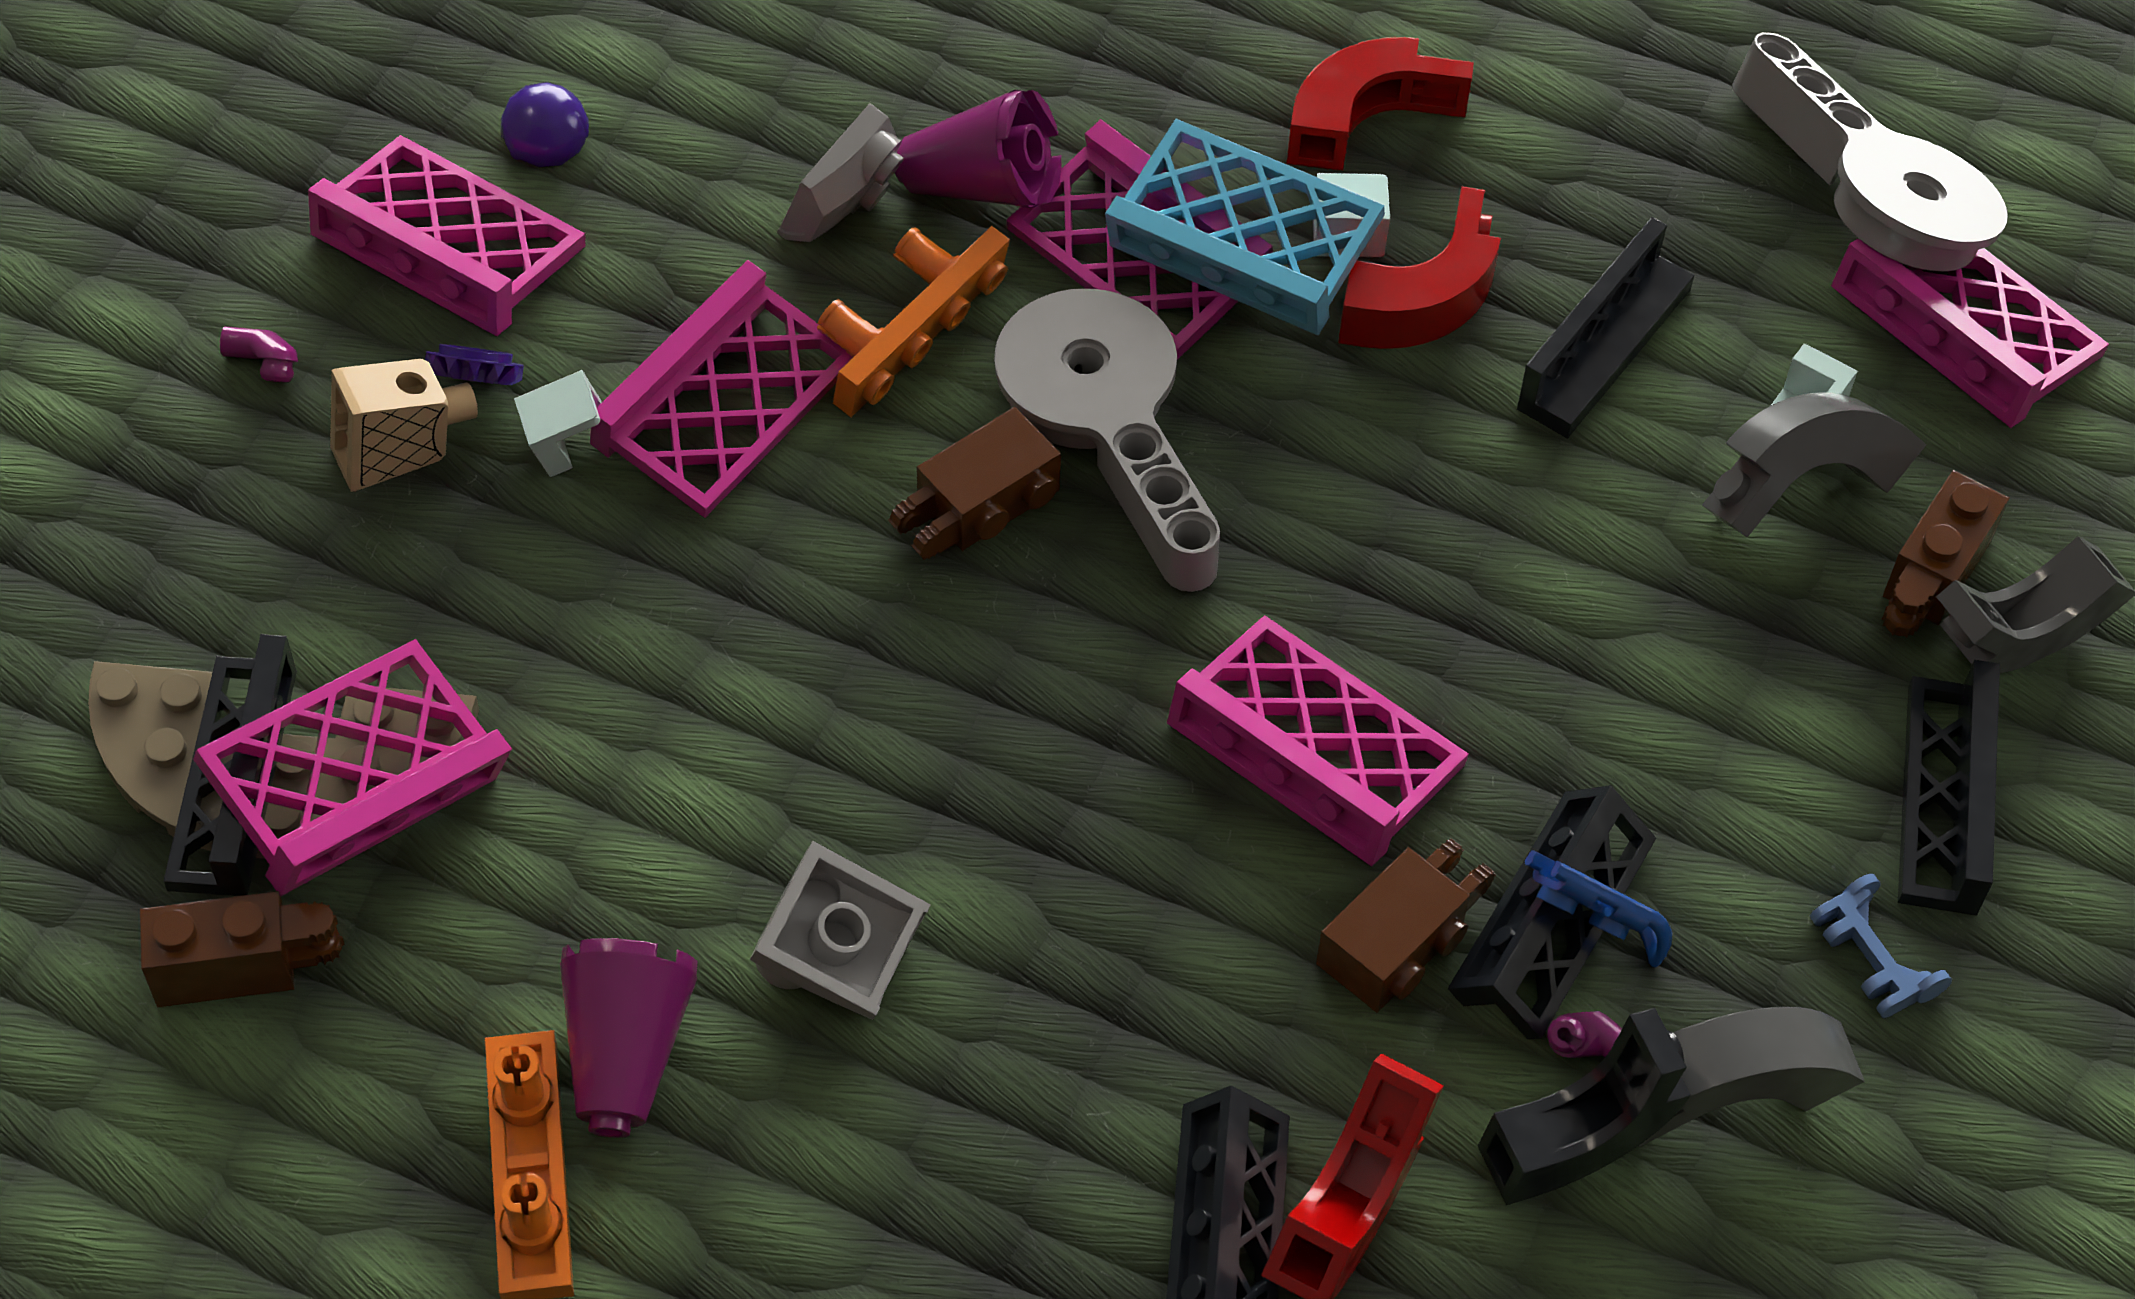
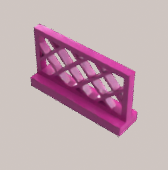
M1100 119L1085 133L1086 146L1061 169L1059 187L1052 201L1032 208L1020 207L1006 220L1008 230L1085 289H1099L1119 293L1116 290L1115 277L1150 275V295L1131 296L1130 298L1147 306L1157 315L1159 309L1193 307V320L1177 335L1170 331L1176 346L1177 359H1179L1238 301L1216 291L1199 292V284L1193 281L1192 292L1158 295L1157 274L1172 272L1144 260L1115 262V250L1109 243L1107 223L1106 228L1073 230L1072 210L1106 208L1107 211L1116 195L1122 198L1126 196L1151 157ZM1166 168L1163 169L1161 174L1167 172ZM1088 169L1105 181V193L1072 195V184ZM1187 182L1180 184L1186 203L1206 198V196ZM1168 187L1148 193L1141 205L1154 211H1160L1178 206V202L1173 188ZM1223 209L1192 217L1195 228L1208 234L1230 228ZM1065 211V231L1039 232L1030 225L1043 212ZM1259 235L1244 239L1247 250L1260 256L1273 253V246ZM1107 243V263L1081 264L1073 258V245ZM1059 246H1065L1066 251H1064ZM1101 278H1108V283ZM1206 306V307L1200 312V307Z
M402 135L394 139L339 183L334 184L323 178L308 189L311 235L495 336L501 334L512 324V308L585 247L584 232ZM404 159L421 168L422 172L389 174L388 170ZM458 188L467 193L468 197L435 199L433 189ZM425 189L426 199L393 201L391 191ZM383 192L385 202L369 203L358 197L357 194ZM503 212L514 218V222L481 224L480 214ZM471 214L473 224L439 226L438 216ZM429 217L431 227L416 228L399 218ZM549 237L559 242L553 248L528 249L526 239ZM518 239L519 250L486 252L484 241ZM476 242L477 252L462 253L446 243ZM523 267V273L513 282L510 278L493 270Z
M1859 238L1851 242L1831 287L2010 428L2026 418L2033 403L2103 357L2109 346V343L1984 248L1979 249L1974 259L1963 268L1978 270L1988 278V281L1963 278L1962 269L1948 271V275L1923 272L1922 269L1909 265L1906 268L1900 262L1874 250ZM1938 292L1951 293L1953 303ZM1966 296L1991 299L1993 310L1969 307ZM2006 302L2022 304L2033 313V316L2008 313ZM1983 327L1996 328L1998 338ZM2012 331L2036 334L2039 346L2013 342ZM2052 337L2068 339L2081 350L2072 351L2054 348ZM2029 362L2042 364L2044 374Z
M749 260L734 272L597 407L600 422L598 425L591 427L590 444L608 458L616 451L704 518L836 384L838 372L853 358L833 340L818 331V323L765 285L766 272ZM766 309L785 323L786 335L753 336L752 321ZM742 331H744V337H737ZM821 349L835 361L826 370L800 371L798 350ZM788 350L791 371L758 373L755 351ZM746 352L749 373L715 374L714 359L720 353ZM706 368V375H699ZM793 386L795 402L789 408L762 409L760 388ZM803 386H810V387L803 393ZM751 388L753 410H719L717 389ZM708 390L711 412L676 413L675 398L682 391ZM667 407L668 413L660 414ZM765 424H772V425L765 431ZM755 425L757 441L751 447L724 448L722 426ZM713 427L715 449L681 450L678 428ZM669 428L672 451L648 452L633 440L644 429ZM726 463H734V464L727 470V468H726ZM717 464L719 479L704 494L684 479L683 465ZM668 466H674V471Z
M1265 615L1200 673L1192 668L1176 682L1167 720L1168 725L1371 867L1387 852L1391 838L1465 766L1469 753ZM1264 641L1284 654L1286 663H1255L1253 650ZM1219 681H1246L1249 698H1235L1216 685V683ZM1258 681H1290L1293 698H1261ZM1303 681H1323L1335 689L1337 698H1306ZM1265 715L1297 716L1300 733L1284 732L1265 719ZM1309 716H1341L1344 733H1312ZM1354 716H1375L1387 725L1388 733H1357ZM1316 751H1348L1351 769L1336 768L1320 757ZM1361 751H1392L1396 769H1364ZM1405 751H1426L1442 763L1436 769H1409ZM1368 786H1400L1402 802L1394 808L1371 792Z
M414 639L197 749L193 760L270 864L265 876L275 890L279 891L280 896H283L496 780L512 748L498 729L488 734L484 731L418 641ZM409 664L424 684L422 698L386 689L389 673ZM378 679L377 686L368 685ZM344 696L373 702L369 726L332 717L335 701ZM382 705L418 714L414 737L379 729ZM324 707L323 714L315 713V711ZM428 717L453 723L465 740L451 747L424 740ZM292 723L319 730L315 753L311 754L277 745L280 729ZM328 733L364 741L365 746L361 766L323 757ZM269 735L268 743L259 741ZM374 745L411 753L408 770L395 775L371 769ZM234 752L263 758L259 783L232 777L220 760ZM420 756L429 758V759H427V760H425V761L419 763V762H420ZM273 761L311 770L306 795L268 786ZM320 773L356 781L357 786L354 799L341 804L316 798ZM367 784L376 786L371 790L365 792ZM248 798L255 799L254 806ZM264 802L301 810L302 815L299 828L277 839L261 817ZM312 813L321 815L320 817L310 821Z

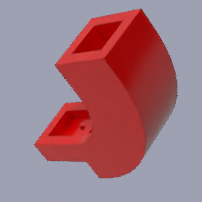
M1410 37L1373 39L1348 46L1332 54L1311 71L1298 91L1293 107L1286 164L1343 171L1350 134L1363 120L1380 112L1409 110L1465 118L1474 62L1417 55L1419 38Z
M1461 187L1452 239L1448 246L1431 260L1412 266H1387L1356 261L1349 273L1338 343L1377 349H1394L1421 345L1450 334L1466 323L1480 309L1492 285L1501 241L1500 237L1489 236L1492 215L1481 214L1485 190Z
M1382 1053L1373 1061L1333 1152L1307 1195L1288 1214L1261 1276L1304 1299H1334L1359 1264L1392 1206L1424 1140L1422 1134L1444 1085Z

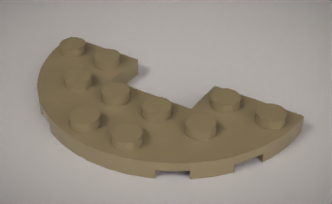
M94 661L89 684L88 705L90 724L97 749L108 774L121 795L138 813L143 811L151 819L165 826L168 834L174 837L212 672ZM386 688L422 698L423 691ZM457 694L475 719H477L479 712L477 697ZM346 696L340 719L369 726L373 702ZM382 705L378 728L414 737L418 714ZM428 717L424 740L450 747L465 740L453 723ZM283 734L281 746L314 754L318 737ZM336 735L335 738H327L323 757L361 766L365 742ZM375 744L370 768L399 775L408 770L411 753ZM233 753L224 757L221 761L224 764L232 759ZM420 756V762H419V763H421V762H423V761H425V760H427V759H429V758ZM277 762L272 787L306 795L311 770ZM320 773L315 797L344 804L354 799L357 782ZM367 784L365 792L371 790L376 786ZM215 790L202 798L200 808L212 821L219 816L223 800ZM268 803L264 821L278 839L299 828L302 811ZM312 813L310 821L320 817L321 815ZM198 822L196 823L195 832L202 828ZM213 840L201 848L211 851ZM258 849L256 858H264Z

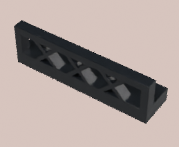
M1651 217L1526 364L1517 405L1518 411L1568 439L1690 292L1695 275L1660 256L1667 224Z
M260 634L255 658L216 656L163 882L167 891L230 896L248 895L258 848L224 801H222L219 816L212 821L201 810L202 798L215 791V789L193 758L197 749L231 733L238 727L240 728L290 703L297 670L287 636ZM230 678L250 679L245 704L239 708H236L226 696ZM224 710L227 715L221 719L222 711ZM285 727L279 731L277 745L281 746ZM269 735L259 741L268 743ZM234 752L232 759L225 764L222 762V764L232 777L259 783L264 759ZM275 761L272 764L268 786H272L277 765ZM248 798L254 806L255 799ZM264 802L261 814L263 820L265 819L268 802ZM198 822L202 828L195 832L196 823ZM213 840L209 858L213 873L186 871L189 856Z
M1974 659L1964 684L1912 676L1908 686L1898 903L1977 916L1993 884L2000 663ZM1924 699L1959 705L1958 720L1942 730L1924 711ZM1924 733L1928 739L1922 743ZM1955 736H1957V744L1952 740ZM1937 748L1956 766V773L1941 783L1921 764L1922 758ZM1920 786L1926 792L1922 796H1920ZM1954 789H1955V798L1949 793V792H1951V791L1954 790ZM1934 802L1954 821V828L1939 838L1919 819V812ZM1919 842L1924 848L1917 852ZM1951 844H1953V854L1947 848ZM1931 857H1934L1952 876L1951 890L1916 884V868Z
M1612 785L1565 792L1530 851L1534 850L1583 874L1586 871L1593 870L1595 880L1625 894L1657 838ZM1614 823L1629 840L1618 861H1612L1609 832ZM1524 860L1447 989L1462 1006L1496 1004L1526 1039H1541L1603 930L1588 923L1593 910L1583 911L1582 904L1580 903L1572 915L1536 897L1542 885L1534 881V869L1525 865ZM1558 920H1565L1567 950L1561 960L1554 961L1551 931ZM1535 970L1538 999L1531 1010L1516 994V991L1527 972Z
M1232 1085L1183 1104L1166 1299H1278L1279 1285L1261 1275L1283 1227L1290 1116ZM1249 1121L1265 1129L1263 1156L1259 1157L1248 1136ZM1246 1181H1249L1259 1201V1216L1256 1221H1254L1243 1199ZM1243 1245L1255 1267L1254 1284L1252 1286H1249L1239 1266L1240 1247Z

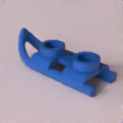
M1534 850L1530 851L1525 859V865L1534 869L1533 879L1542 885L1536 897L1572 915L1579 903L1593 910L1588 921L1589 924L1619 939L1625 940L1630 929L1638 932L1644 943L1650 966L1655 968L1663 962L1672 945V930L1667 920L1660 913L1559 861H1554Z

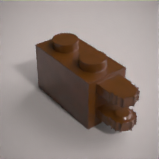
M1013 407L918 465L917 492L896 505L888 522L901 535L902 533L906 534L908 531H912L914 527L917 528L930 519L934 520L929 526L926 525L924 529L915 535L916 537L911 545L924 560L926 558L930 559L932 556L935 557L938 552L941 553L954 544L963 551L981 539L988 540L995 537L1004 529L1008 522L1030 508L1038 509L1047 504L1056 492L1060 490L1061 453L1016 407Z
M1952 470L1899 552L1883 593V597L1890 600L1882 617L1884 621L1883 626L1892 633V636L1898 635L1905 636L1906 638L1908 635L1913 636L1925 619L1937 625L1940 624L1947 610L1936 596L1955 580L1963 584L1966 583L1992 542L2010 499L2009 497Z
M1452 838L1446 840L1444 844L1442 843L1441 847L1437 848L1426 860L1408 847L1321 931L1316 964L1378 1013L1394 996L1403 1000L1416 988L1425 974L1426 969L1424 966L1437 953L1446 957L1459 945L1468 930V925L1464 922L1466 912L1491 886L1496 874L1482 863L1477 868H1474L1457 885L1445 876L1457 866L1464 851L1462 846Z
M279 891L140 909L141 969L157 1007L295 990V968L318 966L320 962H323L324 965L329 961L333 962L336 957H340L339 954L342 946L345 944L343 937L339 935L336 927L338 921L336 916L333 915L329 904L324 905L323 902L316 903L314 901L311 905L307 902L283 905Z

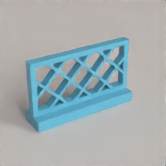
M1175 119L1126 196L1122 198L1116 195L1105 212L1110 246L1319 335L1329 319L1330 303L1385 216V207L1383 204ZM1184 142L1203 150L1207 161L1175 170L1171 157L1180 143ZM1239 167L1255 172L1258 183L1231 191L1226 190L1220 174ZM1166 168L1167 172L1161 174L1163 169ZM1212 175L1218 194L1186 203L1180 184ZM1168 187L1173 188L1178 202V206L1160 211H1154L1141 205L1148 193ZM1290 189H1296L1307 194L1311 205L1280 214L1272 195ZM1264 197L1270 216L1239 225L1232 206ZM1224 208L1230 228L1209 234L1195 228L1192 217ZM1342 211H1349L1363 217L1357 229L1332 236L1325 216ZM1316 219L1323 239L1291 247L1285 228ZM1276 230L1283 249L1260 256L1247 250L1244 239ZM1344 248L1343 252L1339 256L1337 250ZM1329 253L1333 268L1324 282L1300 272L1297 261Z

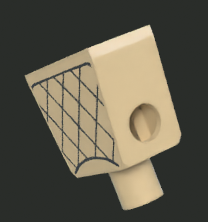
M423 359L342 367L332 370L330 448L351 492L440 461L446 455L447 425L474 419L478 415L475 394L470 384L466 382L441 388L430 363Z

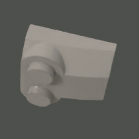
M871 103L867 105L801 181L777 234L785 240L811 242L834 227L849 213L853 214L860 206L864 207L867 211L873 209L889 188L890 183L887 181L896 172L904 159L897 153L902 141L897 138L888 116Z
M812 841L763 930L750 960L756 963L762 977L776 987L782 989L802 987L873 1020L880 1009L881 1000L893 974L931 904Z

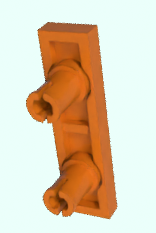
M991 226L964 253L953 257L923 235L916 227L910 229L897 244L894 258L899 262L901 261L929 284L923 292L885 328H875L847 307L840 299L832 302L818 320L817 330L825 334L853 357L838 372L833 404L850 417L867 402L871 405L877 404L891 388L895 379L894 376L905 365L913 368L921 362L930 350L933 338L943 328L948 331L955 329L968 313L971 306L970 302L981 292L989 295L999 286L1008 271V267L1004 262L1010 239Z
M554 1030L485 1038L499 1295L501 1299H554L574 1296L555 1032Z

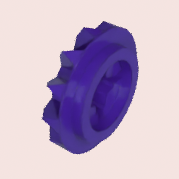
M439 344V352L426 351L425 361L430 363L434 374L438 376L502 385H513L522 381L524 365L513 363V354Z

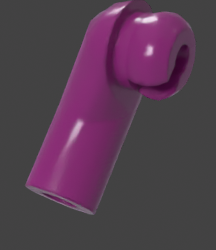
M224 326L220 336V352L222 356L263 360L260 375L266 381L289 383L293 379V363H298L297 351L277 333L270 330Z
M1600 1011L1567 1013L1558 1016L1551 1022L1547 1030V1039L1553 1051L1562 1057L1603 1056L1605 1058L1622 1028Z

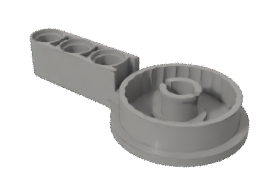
M1766 32L1756 35L1732 84L1733 91L1829 185L1834 183L1836 177H1840L1841 182L1834 195L1835 207L1844 224L1860 240L1895 261L1930 271L1961 269L1974 259L1979 249L1986 248L1997 241L2007 223V208L1998 190L1980 171L1959 156L1938 145L1916 137L1896 133L1884 127L1789 39L1778 34Z
M1070 289L1048 294L1027 304L1005 324L995 348L996 379L1011 408L1016 407L1051 443L1078 449L1097 448V466L1164 579L1171 586L1181 591H1199L1210 586L1217 577L1220 528L1217 520L1154 418L1172 389L1177 370L1176 346L1168 327L1147 306L1128 296L1107 290ZM1077 364H1080L1079 373L1074 371Z

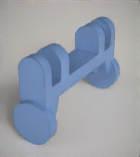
M1867 874L1852 882L1842 894L1818 906L1810 914V918L1816 926H1821L1837 917L1839 921L1830 925L1824 931L1823 936L1831 947L1838 946L1851 938L1877 972L1861 985V989L1868 999L1877 998L1888 991L1892 993V995L1882 1000L1876 1007L1882 1018H1887L1917 1001L1924 1003L1937 997L1949 987L1952 979L1945 970H1940L1933 974L1929 971L1917 972L1895 962L1868 925L1869 903L1881 883L1874 874Z

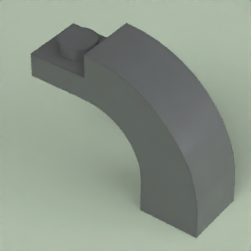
M1809 393L1794 396L1760 411L1744 423L1728 439L1725 444L1735 451L1740 458L1730 470L1726 471L1717 480L1713 492L1702 506L1719 520L1745 537H1748L1791 483L1810 469L1824 464L1842 463L1859 477L1888 493L1927 444L1900 422L1858 399L1835 393Z
M2078 536L2045 565L2014 585L1999 591L1984 593L1955 580L1936 597L1950 613L1940 626L1972 664L1975 659L2000 663V673L2025 667L2075 642L2133 598L2135 590L2099 547Z
M1768 1007L1719 1016L1673 1032L1683 1050L1684 1063L1687 1068L1681 1078L1691 1096L1666 1125L1639 1145V1147L1703 1114L1730 1104L1754 1099H1779L1804 1111H1808L1865 1082L1842 1023L1828 1014L1809 1008Z

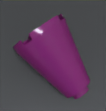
M1013 90L904 137L897 151L904 159L896 170L895 175L904 184L906 189L913 194L1030 208L1047 204L1052 201L1059 187L1062 169L1061 155L1051 156L1049 137L1059 136L1057 125L1048 104L1038 92L1034 90Z
M619 938L581 940L578 954H575L569 945L562 948L560 969L575 1112L578 1119L589 1123L588 1131L590 1133L613 1138L630 1136L631 1127L642 1126L646 1123L697 981L698 961L688 953L677 950L676 961L673 962L657 957L658 944Z

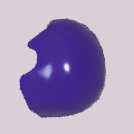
M548 82L526 85L509 98L501 117V138H503L511 156L516 160L520 159L537 167L563 165L580 152L585 144V139L589 135V121L581 101L563 86Z

